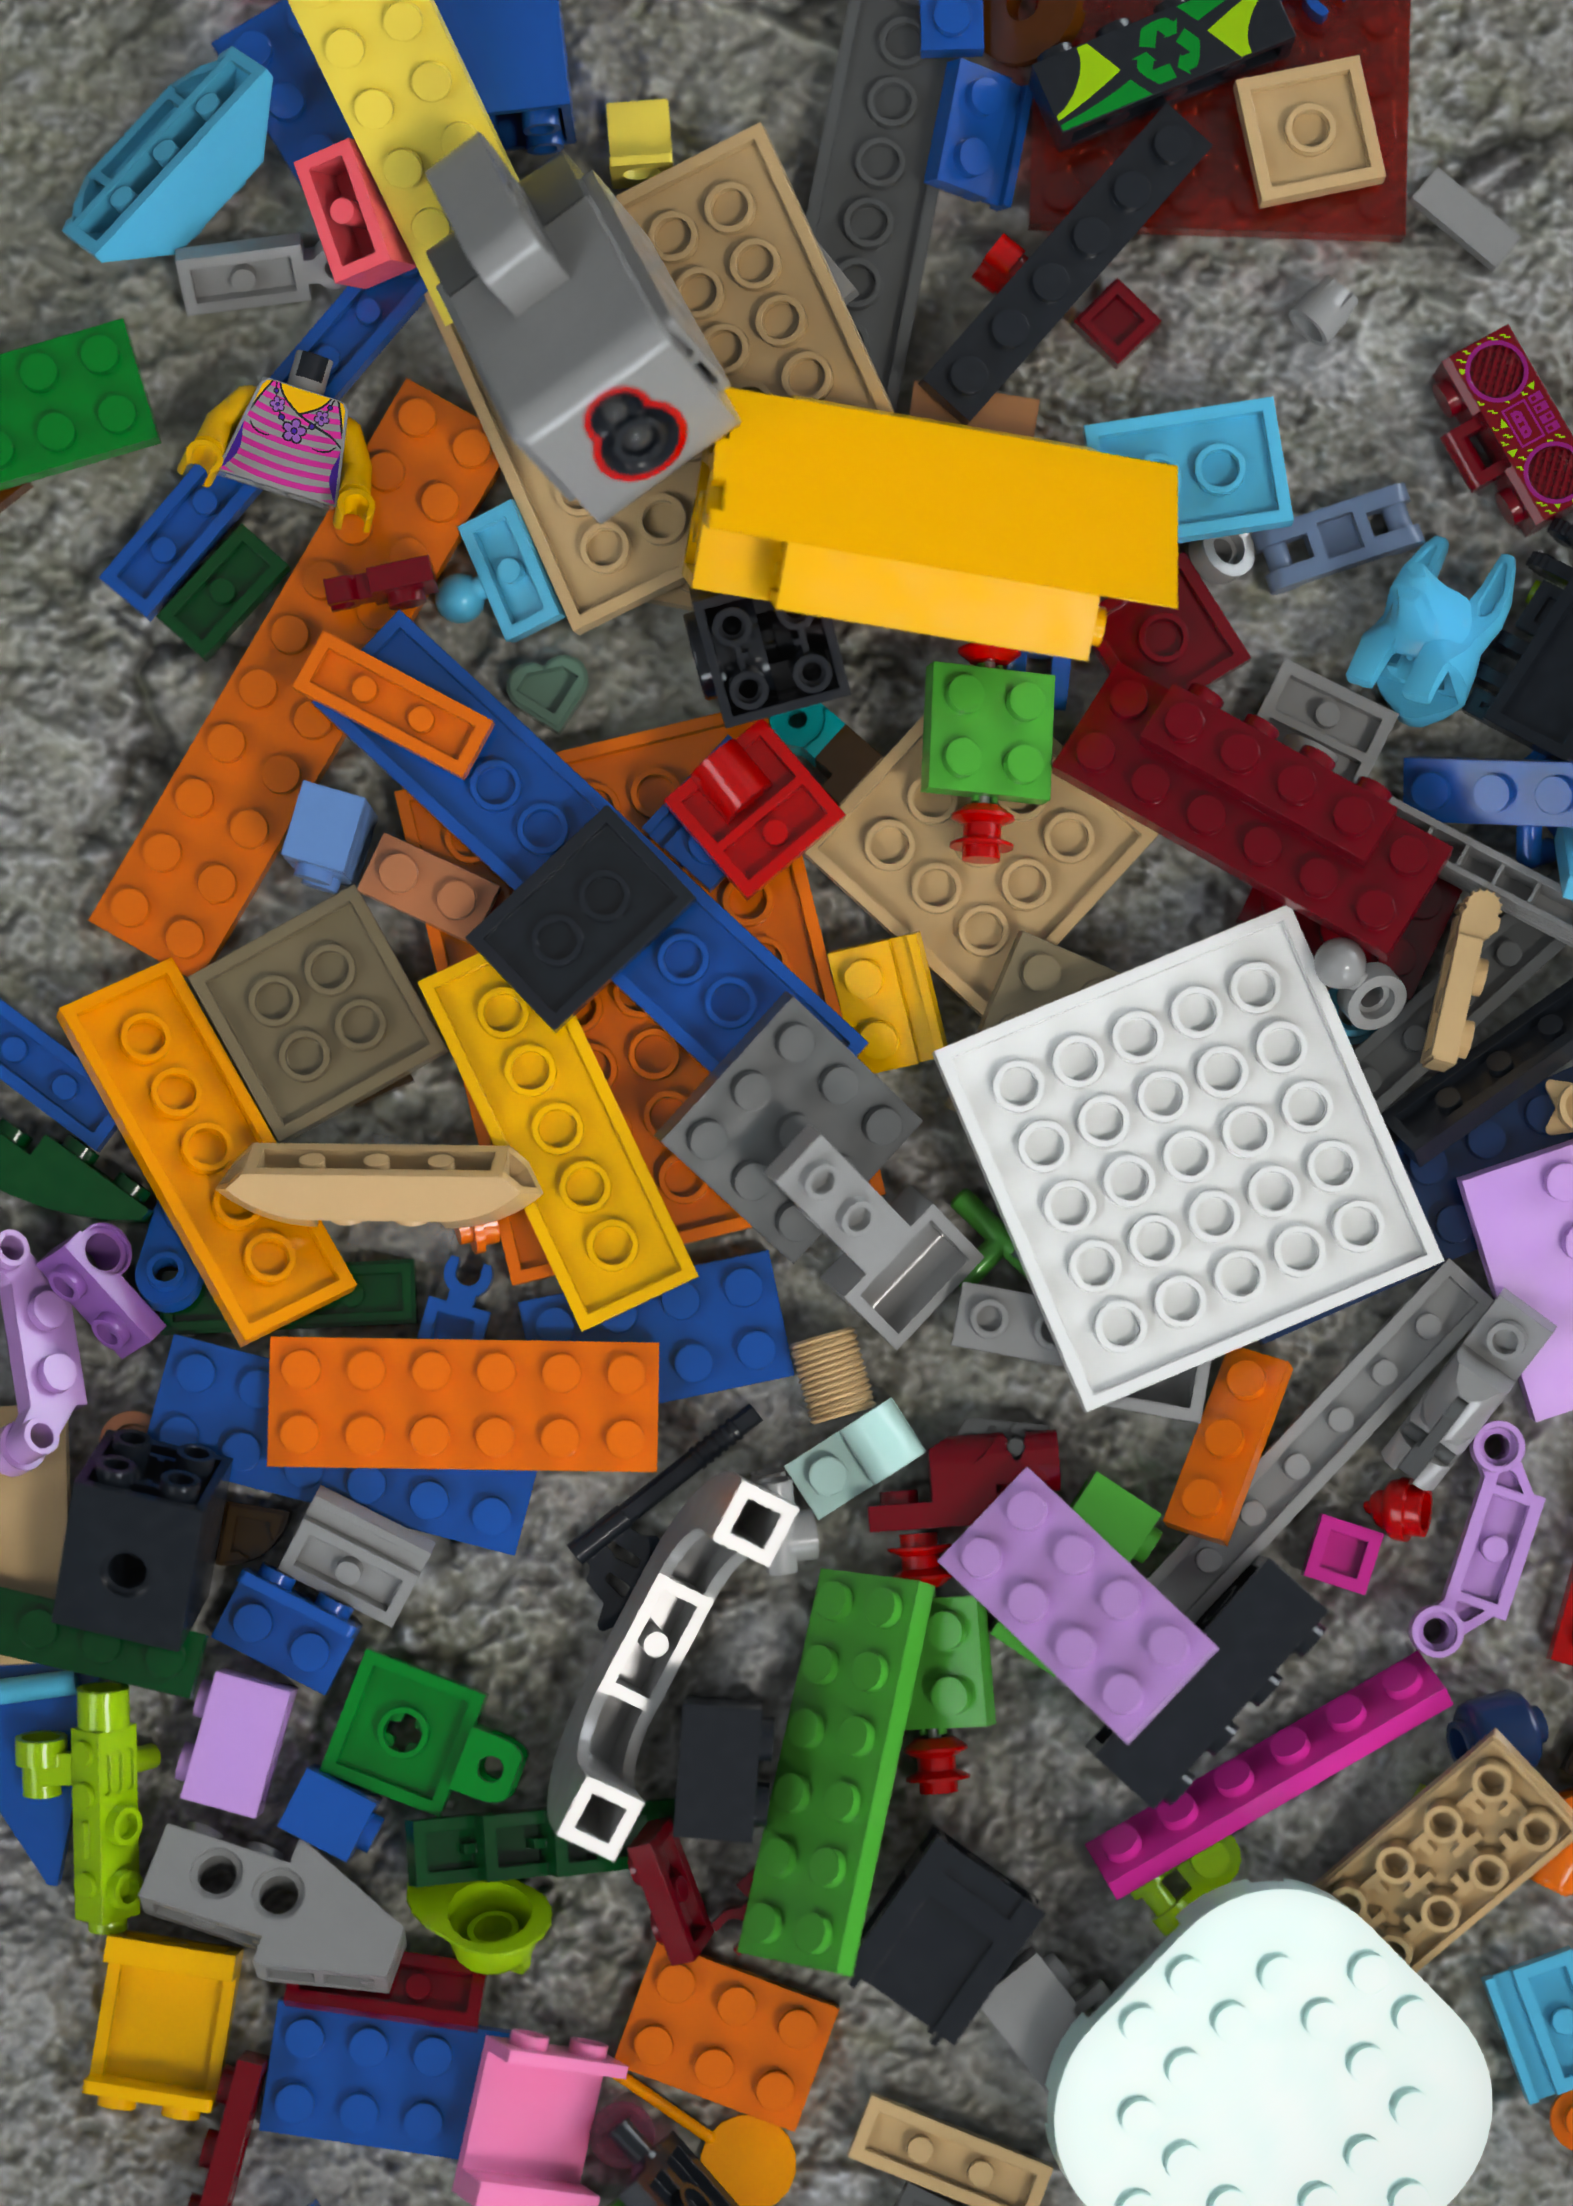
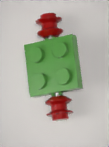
M970 642L960 646L958 654L972 665L933 661L926 666L921 792L971 797L969 804L962 806L951 814L952 821L963 825V837L951 841L949 847L962 852V861L994 864L1000 862V853L1010 852L1014 848L1012 843L1001 838V827L1013 823L1015 817L1002 806L997 805L998 800L1043 805L1050 801L1055 675L1003 669L1004 666L1021 656V650Z
M938 1532L899 1534L900 1547L887 1548V1552L901 1557L902 1570L891 1577L919 1580L933 1585L935 1588L942 1587L953 1577L946 1569L941 1568L940 1563L937 1562L940 1558L939 1554L952 1546L951 1543L939 1544ZM934 1590L905 1730H919L920 1735L928 1734V1736L915 1738L903 1749V1753L917 1758L918 1771L907 1777L906 1782L919 1783L921 1795L958 1792V1780L970 1778V1773L956 1767V1755L967 1749L968 1744L954 1735H941L947 1733V1728L987 1727L996 1724L987 1609L973 1595L936 1597V1590Z

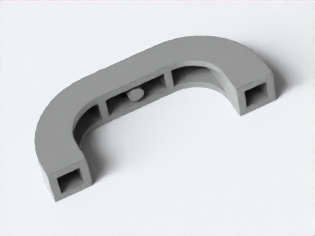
M727 1471L712 1477L703 1484L673 1519L652 1553L597 1657L565 1725L552 1766L547 1795L548 1820L556 1835L611 1861L615 1860L645 1803L635 1789L634 1773L637 1757L646 1731L711 1606L730 1575L748 1558L767 1567L770 1566L800 1509L793 1502L734 1472Z

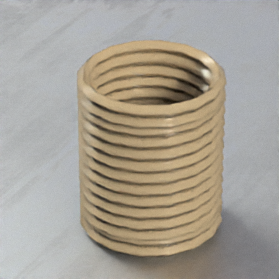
M853 1327L818 1335L792 1343L789 1346V1349L792 1350V1359L795 1360L793 1365L797 1366L795 1371L798 1372L797 1377L800 1378L799 1383L802 1385L800 1389L804 1391L802 1395L806 1397L804 1402L808 1403L806 1408L809 1409L808 1414L812 1418L810 1422L812 1424H818L873 1408L877 1404L873 1401L875 1396L872 1395L873 1391L870 1390L872 1385L868 1383L870 1379L866 1377L868 1372L864 1371L866 1366L863 1365L864 1360L861 1359L863 1354L859 1352L861 1348L857 1346L859 1341L855 1340L857 1334L853 1333L855 1330Z

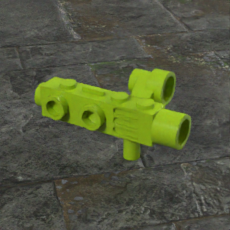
M101 1681L82 1684L76 1688L77 1727L71 1728V1751H68L67 1734L64 1732L52 1730L25 1732L15 1736V1765L22 1768V1794L25 1798L49 1799L58 1797L62 1794V1786H72L75 1919L88 1922V1931L92 1934L109 1935L125 1932L128 1929V1918L140 1914V1899L138 1895L144 1881L139 1870V1836L143 1827V1819L138 1810V1773L157 1768L161 1762V1753L159 1748L153 1743L137 1746V1725L130 1722L129 1685L114 1681Z

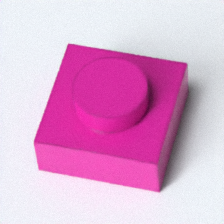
M1320 1513L1300 1575L1365 1595L1384 1533Z

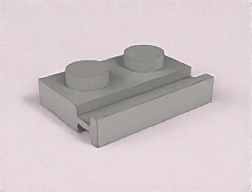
M320 1485L277 1570L392 1628L432 1554L436 1543Z

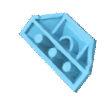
M231 46L219 54L217 61L201 65L170 84L85 176L74 201L72 217L66 220L62 232L101 263L175 255L176 248L186 247L192 239L202 232L210 219L233 194L245 185L247 179L263 163L273 83L272 74L267 68Z

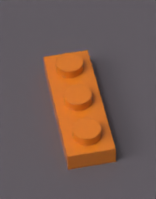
M324 630L292 686L295 691L464 781L495 726L493 720Z
M1243 1347L1225 1354L1202 1414L1201 1423L1198 1425L1163 1518V1522L1168 1528L1228 1547L1293 1372V1367L1288 1361Z

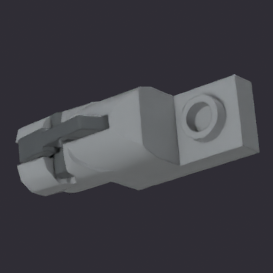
M1504 1288L1381 1452L1384 1461L1394 1471L1398 1467L1414 1479L1413 1485L1424 1491H1433L1504 1400L1516 1380L1551 1337L1557 1326Z

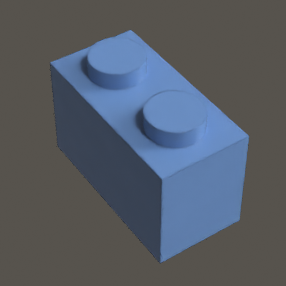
M303 780L281 855L293 867V875L302 878L301 883L303 885L332 894L338 893L340 885L350 887L356 884L358 887L378 816L365 797Z

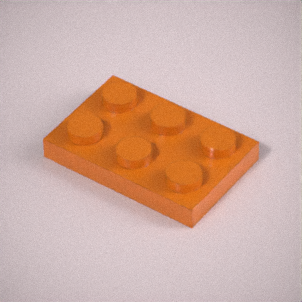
M656 1941L614 2058L629 2066V2071L795 2132L840 2007L838 2004L701 1953L694 1962L671 1966L664 1945Z

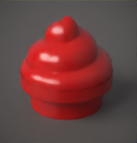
M1410 1477L1389 1481L1384 1490L1375 1491L1370 1496L1369 1501L1363 1503L1365 1512L1372 1515L1376 1525L1385 1530L1386 1534L1395 1541L1408 1542L1412 1536L1425 1537L1431 1523L1432 1491H1424L1413 1485L1414 1479Z

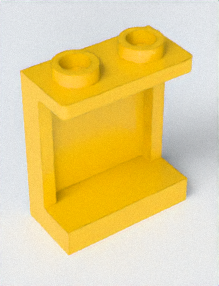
M133 1930L107 1935L103 1962L108 1963L91 2068L89 2075L83 2081L82 2093L98 2096V2106L114 2110H135L137 2102L162 2106L161 2115L176 2120L197 2121L200 2120L201 2112L211 2113L219 2104L215 2103V2099L226 2064L244 1948Z

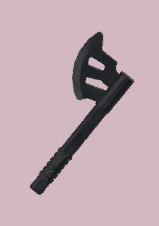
M750 1403L730 1419L728 1417L724 1420L725 1422L719 1424L716 1430L710 1431L711 1434L705 1435L702 1441L695 1443L694 1447L691 1446L688 1449L689 1451L567 1544L570 1551L582 1565L586 1562L590 1565L586 1581L603 1601L597 1624L600 1631L603 1632L614 1627L660 1541L657 1535H641L630 1527L633 1526L636 1520L702 1468L705 1469L707 1464L713 1463L716 1457L719 1458L722 1455L721 1453L728 1451L730 1446L737 1444L738 1440H742L745 1434L763 1421ZM614 1541L640 1558L638 1567H634L616 1558L607 1545ZM611 1572L630 1586L625 1596H621L606 1581L608 1573Z

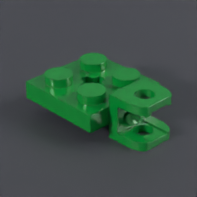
M366 1648L319 1771L426 1813L441 1817L444 1814L452 1790L492 1803L502 1802L513 1796L529 1758V1750L515 1737L483 1724H478L489 1696L488 1693L372 1648ZM406 1714H410L416 1718L415 1728L422 1732L421 1740L419 1743L410 1742L405 1747V1750H399L394 1747L396 1736L387 1731L388 1724L391 1720L400 1722L405 1718ZM489 1756L497 1757L502 1762L503 1773L500 1778H494L488 1774L485 1765Z

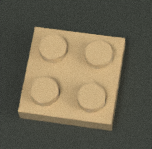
M1359 55L1235 80L1233 91L1259 209L1383 184L1386 172Z

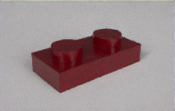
M671 1816L647 1821L627 1850L629 1853L628 1867L631 1877L638 1886L642 1887L651 1911L650 1923L653 1935L659 1944L664 1945L671 1966L694 1962L714 1934V1929L710 1925L711 1921L679 1837H673L674 1823Z

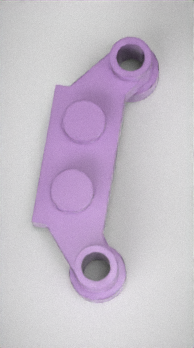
M13 1229L0 1232V1299L18 1416L15 1421L0 1428V1473L10 1477H17L37 1468L43 1462L45 1456L57 1448L59 1435L72 1412L88 1404L72 1304L60 1298L52 1290L48 1278L36 1266L38 1261L30 1253L27 1239L22 1233Z
M1505 1421L1486 1422L1469 1444L1470 1454L1473 1461L1477 1464L1480 1480L1441 1598L1434 1604L1424 1606L1416 1611L1409 1623V1638L1413 1646L1422 1654L1433 1658H1444L1456 1652L1461 1646L1465 1634L1492 1617L1506 1621L1546 1498L1533 1493L1521 1460L1525 1453L1523 1435L1517 1427ZM1490 1435H1495L1501 1442V1451L1493 1459L1486 1454L1484 1449L1485 1441ZM1436 1618L1441 1625V1633L1436 1640L1428 1642L1424 1637L1423 1629L1427 1621Z

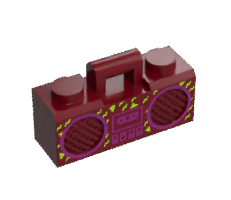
M1509 324L1441 361L1433 375L1436 381L1432 385L1433 394L1443 413L1448 418L1456 416L1460 425L1441 436L1440 440L1469 491L1474 493L1496 481L1495 485L1499 492L1495 493V501L1500 513L1510 526L1519 525L1525 538L1550 525L1556 517L1561 519L1572 513L1573 435ZM1476 435L1492 463L1487 468L1469 439Z

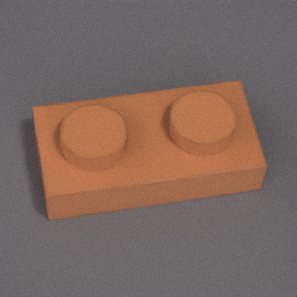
M384 832L358 885L357 891L470 944L465 937L490 914L501 891V887Z

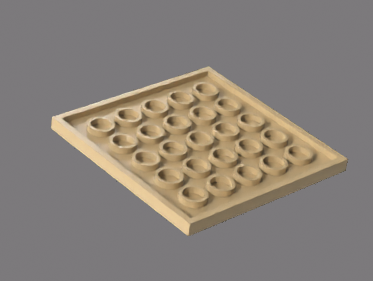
M761 122L615 196L652 241L731 384L730 388L790 398V395L895 413L772 141ZM426 292L424 294L425 299L573 632L581 635L687 583L681 573L702 452L606 522L600 524L576 498L570 502L511 439L454 323L448 326L444 325L429 292Z

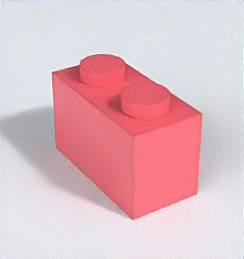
M344 139L293 162L335 284L368 289L417 268L355 139Z

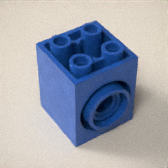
M434 0L505 151L527 149V153L541 156L558 153L564 149V145L576 144L561 0Z

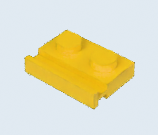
M920 931L833 950L827 954L842 1017L869 1042L868 1046L857 1058L874 1074L933 1060L932 1053L948 1045Z

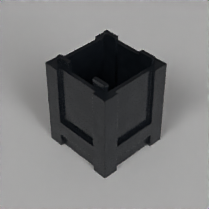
M933 1824L864 1922L853 1976L848 1983L852 1988H855L860 1979H862L928 2026L927 2032L932 2035L929 2041L933 2046L936 2047L942 2037L955 2046L1046 1913L1038 1906L1040 1902L1038 1898Z

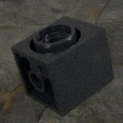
M688 584L694 611L685 613L683 619L704 698L708 701L718 699L725 728L851 695L832 618L775 609L770 601L693 589Z
M107 1429L73 1484L51 1623L179 1652L210 1594L233 1458L216 1455L211 1448L200 1444H183L178 1446L152 1440L149 1434L135 1429H121L118 1431Z

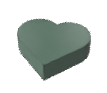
M558 655L549 659L544 666L535 662L523 663L517 666L507 679V694L511 703L519 711L560 736L586 696L589 688V676L584 664L580 660L570 655Z

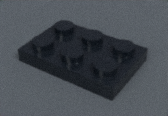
M606 805L465 938L538 1016L557 1033L697 900L623 820Z

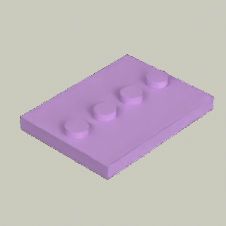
M1573 1139L1456 1178L1493 1299L1495 1300L1500 1292L1506 1288L1557 1326L1551 1337L1518 1378L1529 1417L1535 1422L1573 1410Z

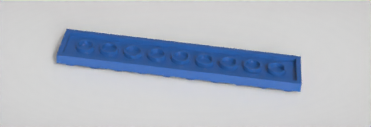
M400 609L361 651L494 721L495 726L465 781L318 702L312 701L313 705L513 891L522 885L601 809L608 805L686 886L697 900L611 982L708 1072L711 1073L785 991L794 996L856 1057L868 1046V1041Z

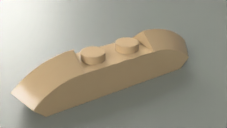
M252 1143L235 1160L215 1188L216 1191L230 1201L257 1215L282 1223L318 1227V1220H325L343 1226L356 1225L363 1221H395L402 1226H419L427 1222H440L446 1229L466 1228L508 1217L527 1207L544 1194L529 1161L511 1146Z

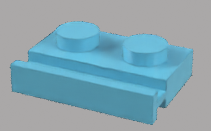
M1565 1946L1510 1966L1502 1972L1480 1977L1525 2101L1532 2105L1545 2097L1554 2094L1560 2095L1573 2090V1948Z

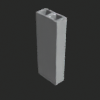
M1439 167L1433 171L1409 201L1418 211L1492 272L1521 238L1516 231Z

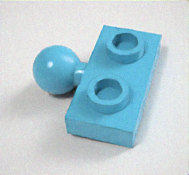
M510 499L458 526L478 575L472 577L468 574L456 573L447 576L438 585L439 592L435 593V604L438 612L446 620L457 624L473 621L480 615L484 608L485 600L488 599L505 641L516 643L566 618L515 500Z

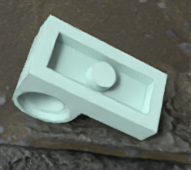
M890 1397L786 1464L784 1468L792 1477L793 1482L809 1507L813 1510L816 1518L820 1520L871 1486L897 1472L924 1454L926 1450L893 1398Z

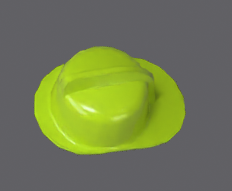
M516 1879L496 1882L470 1881L426 1887L407 1885L406 1901L412 1915L427 1929L449 1941L457 1960L464 1967L475 1973L493 1975L512 1971L517 1974H524L531 1965V1956L536 1942L544 1937L552 1923V1907L546 1896Z

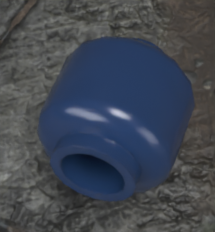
M1511 1689L1469 1699L1458 1705L1453 1721L1448 1723L1446 1729L1447 1744L1454 1762L1496 1727L1534 1768L1538 1765L1542 1756L1543 1743L1547 1742L1549 1736L1546 1718L1538 1706H1531L1522 1694Z

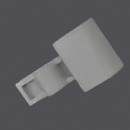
M809 1124L764 1171L776 1186L796 1205V1208L843 1252L820 1278L896 1350L906 1342L985 1258L930 1200L910 1184L888 1204L850 1163Z
M962 1282L951 1346L1064 1367L1034 1294ZM1212 1360L1105 1404L1103 1407L1191 1423H1201Z

